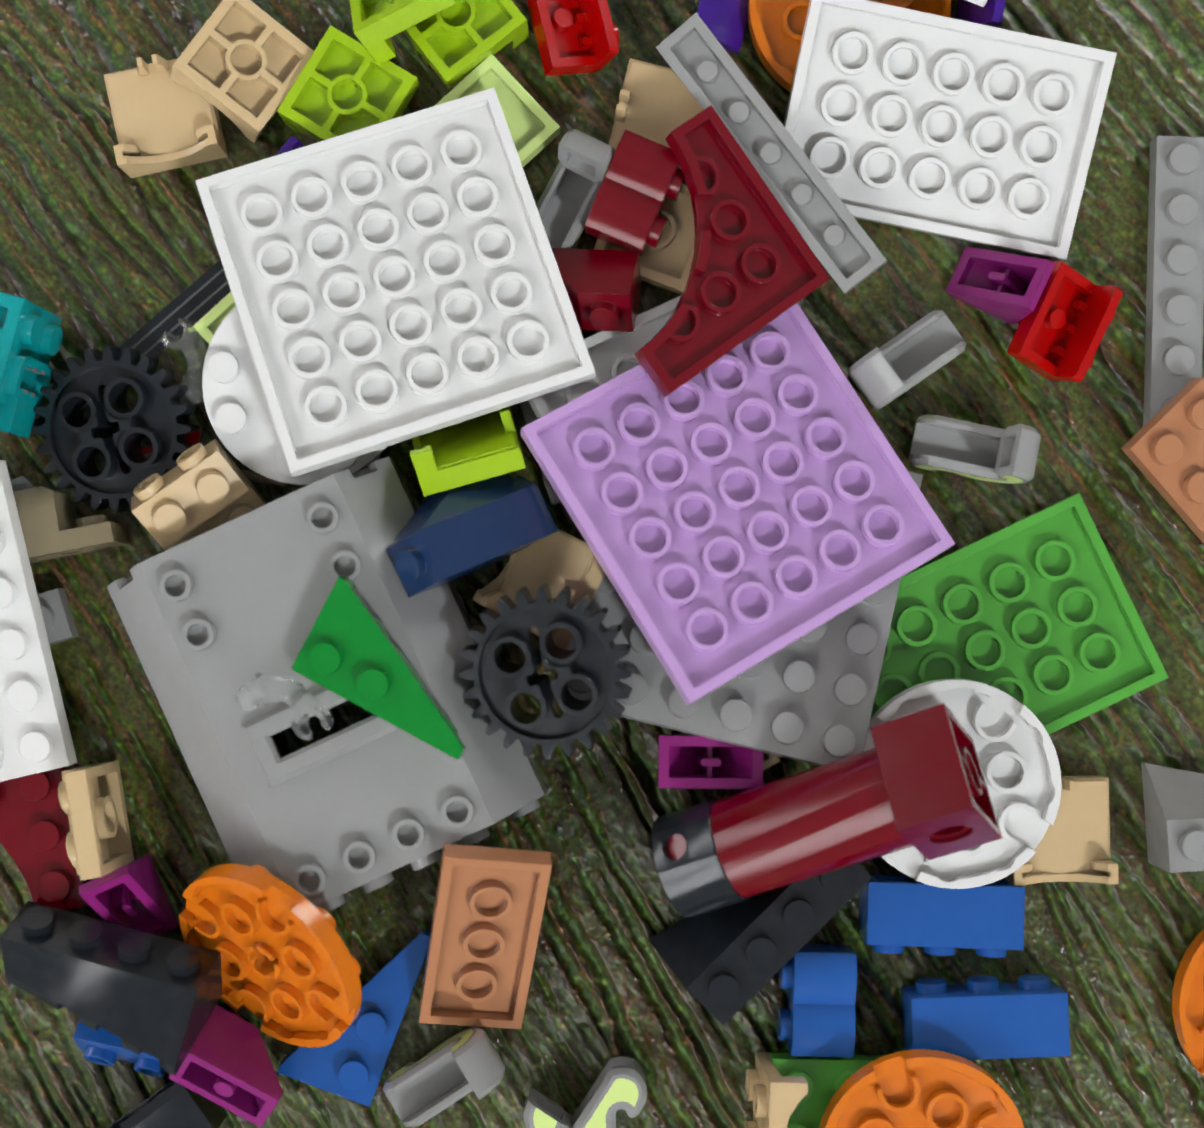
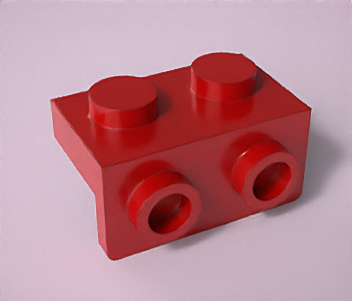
M527 0L545 76L599 72L618 53L619 33L616 24L612 22L607 0Z
M1052 261L1055 266L1034 311L1021 320L1006 353L1047 380L1081 382L1094 361V355L1108 325L1115 316V310L1123 295V291L1115 285H1095L1063 261Z

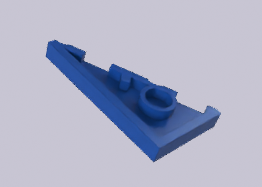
M430 931L420 932L375 976H372L361 987L362 1002L358 1016L339 1039L334 1043L319 1048L298 1047L283 1060L277 1073L370 1107L425 961Z

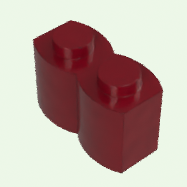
M625 129L587 217L585 233L624 250L638 251V255L641 257L647 245L656 248L667 223V218L660 216L661 210L667 197L675 201L677 200L685 181L684 174L671 148Z

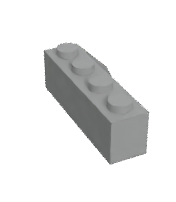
M1141 762L1148 863L1169 873L1204 871V774Z

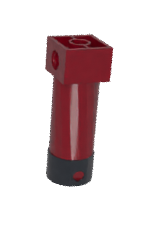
M943 703L871 727L875 745L873 749L722 799L713 798L659 816L653 822L651 839L657 872L665 893L674 908L682 916L695 917L747 901L751 896L913 846L928 860H933L1002 839L972 737Z

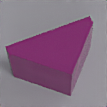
M966 246L945 292L962 302L1011 325H1015L1034 311L1055 264L1047 259Z
M688 733L658 735V788L752 789L763 785V752Z
M149 854L135 859L103 877L94 878L79 886V895L107 922L155 935H162L178 927L177 918Z

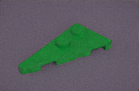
M339 576L291 670L458 760L466 746L459 739L457 729L446 714L442 715L423 688L426 686L402 651L395 648L389 640L388 632L378 618L375 619L355 592L356 586L351 579Z

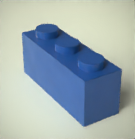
M870 874L872 878L860 889L858 934L867 945H872V950L875 952L901 954L904 952V946L924 947V953L952 956L955 955V948L975 949V954L979 956L1002 958L1006 957L1007 950H1023L1025 887L1014 886L1004 878L980 887L948 889L926 885L908 875Z
M1022 974L1018 976V982L998 983V978L992 976H971L967 978V984L947 985L945 979L929 977L917 979L915 981L916 986H901L903 1045L905 1050H940L956 1054L968 1060L1070 1056L1068 993L1054 981H1050V977L1047 975Z

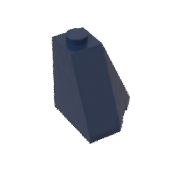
M503 474L427 496L387 548V552L409 598L488 568L557 532L558 529L537 484L522 476L513 478Z

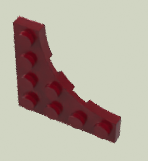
M712 105L671 131L665 138L680 165L688 186L694 213L695 241L690 274L675 310L658 333L646 345L634 353L664 398L831 279Z
M67 766L0 782V843L21 871L32 895L33 902L62 910L88 905L79 895V886L90 880L80 881L76 867L72 865L68 858L66 836L70 832L68 815L62 810L58 799V785L62 781L61 771L68 770Z

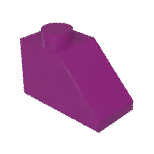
M217 1005L177 1074L173 1075L171 1073L169 1079L260 1128L283 1094L258 1027L243 1020L237 1013L225 1010Z

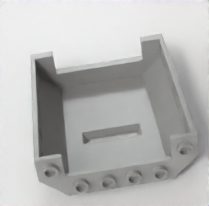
M390 457L375 460L368 464L367 468L351 474L350 469L330 474L136 564L129 570L132 576L126 579L124 577L115 580L107 586L231 863L247 866L257 864L265 867L273 876L290 885L315 907L323 908L328 912L343 905L346 902L343 894L362 886L364 892L369 893L392 882L394 877L391 872L410 863L413 871H416L442 858L439 849L443 848L444 843L452 844L459 841L460 845L471 846L491 835L487 827L509 815L516 819L539 808L541 805L538 799L544 796L547 790L531 754L528 757L523 754V741L516 739L507 749L503 747L506 732L499 729L488 736L485 732L492 719L488 715L474 719L472 717V713L481 704L479 699L463 698L462 694L474 684V680L459 677V672L465 666L474 662L460 655L461 650L466 645L478 644L467 634L472 626L452 583L443 584L408 598L387 552V548L417 511V507L396 461ZM339 576L351 579L356 586L355 592L375 619L378 618L388 632L389 640L395 648L402 651L426 686L423 688L442 715L446 714L457 729L459 739L466 746L458 760L376 715L368 717L287 756L280 757L271 737L272 735L348 701L291 670Z

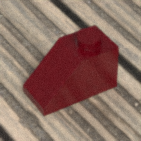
M552 248L579 327L582 330L634 332L642 291L638 251Z

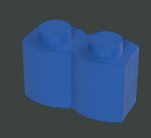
M805 944L779 970L780 989H787L788 995L786 1009L779 1008L777 1013L778 1040L786 1041V1046L791 1056L853 1058L856 1028V952L850 945Z

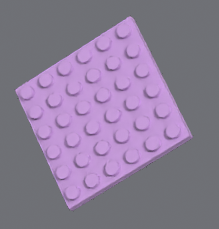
M798 303L794 304L665 398L643 366L639 364L521 428L520 435L687 706L955 545V542Z

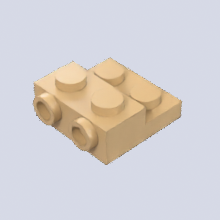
M214 439L205 446L202 443H197L189 447L177 458L176 463L178 465L163 476L154 473L141 481L133 490L134 496L131 498V512L159 545L166 550L268 503L219 442Z
M119 760L78 766L61 771L62 781L58 785V799L62 810L68 815L70 832L66 836V851L72 865L76 867L80 881L103 877L134 861Z

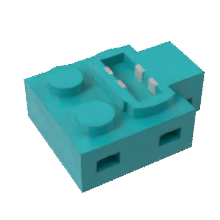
M0 292V431L29 438L36 415L33 411L34 407L42 406L46 398L40 392L41 387L50 386L52 369L49 368L51 356L57 354L62 343L63 331L60 327L62 319L25 298Z

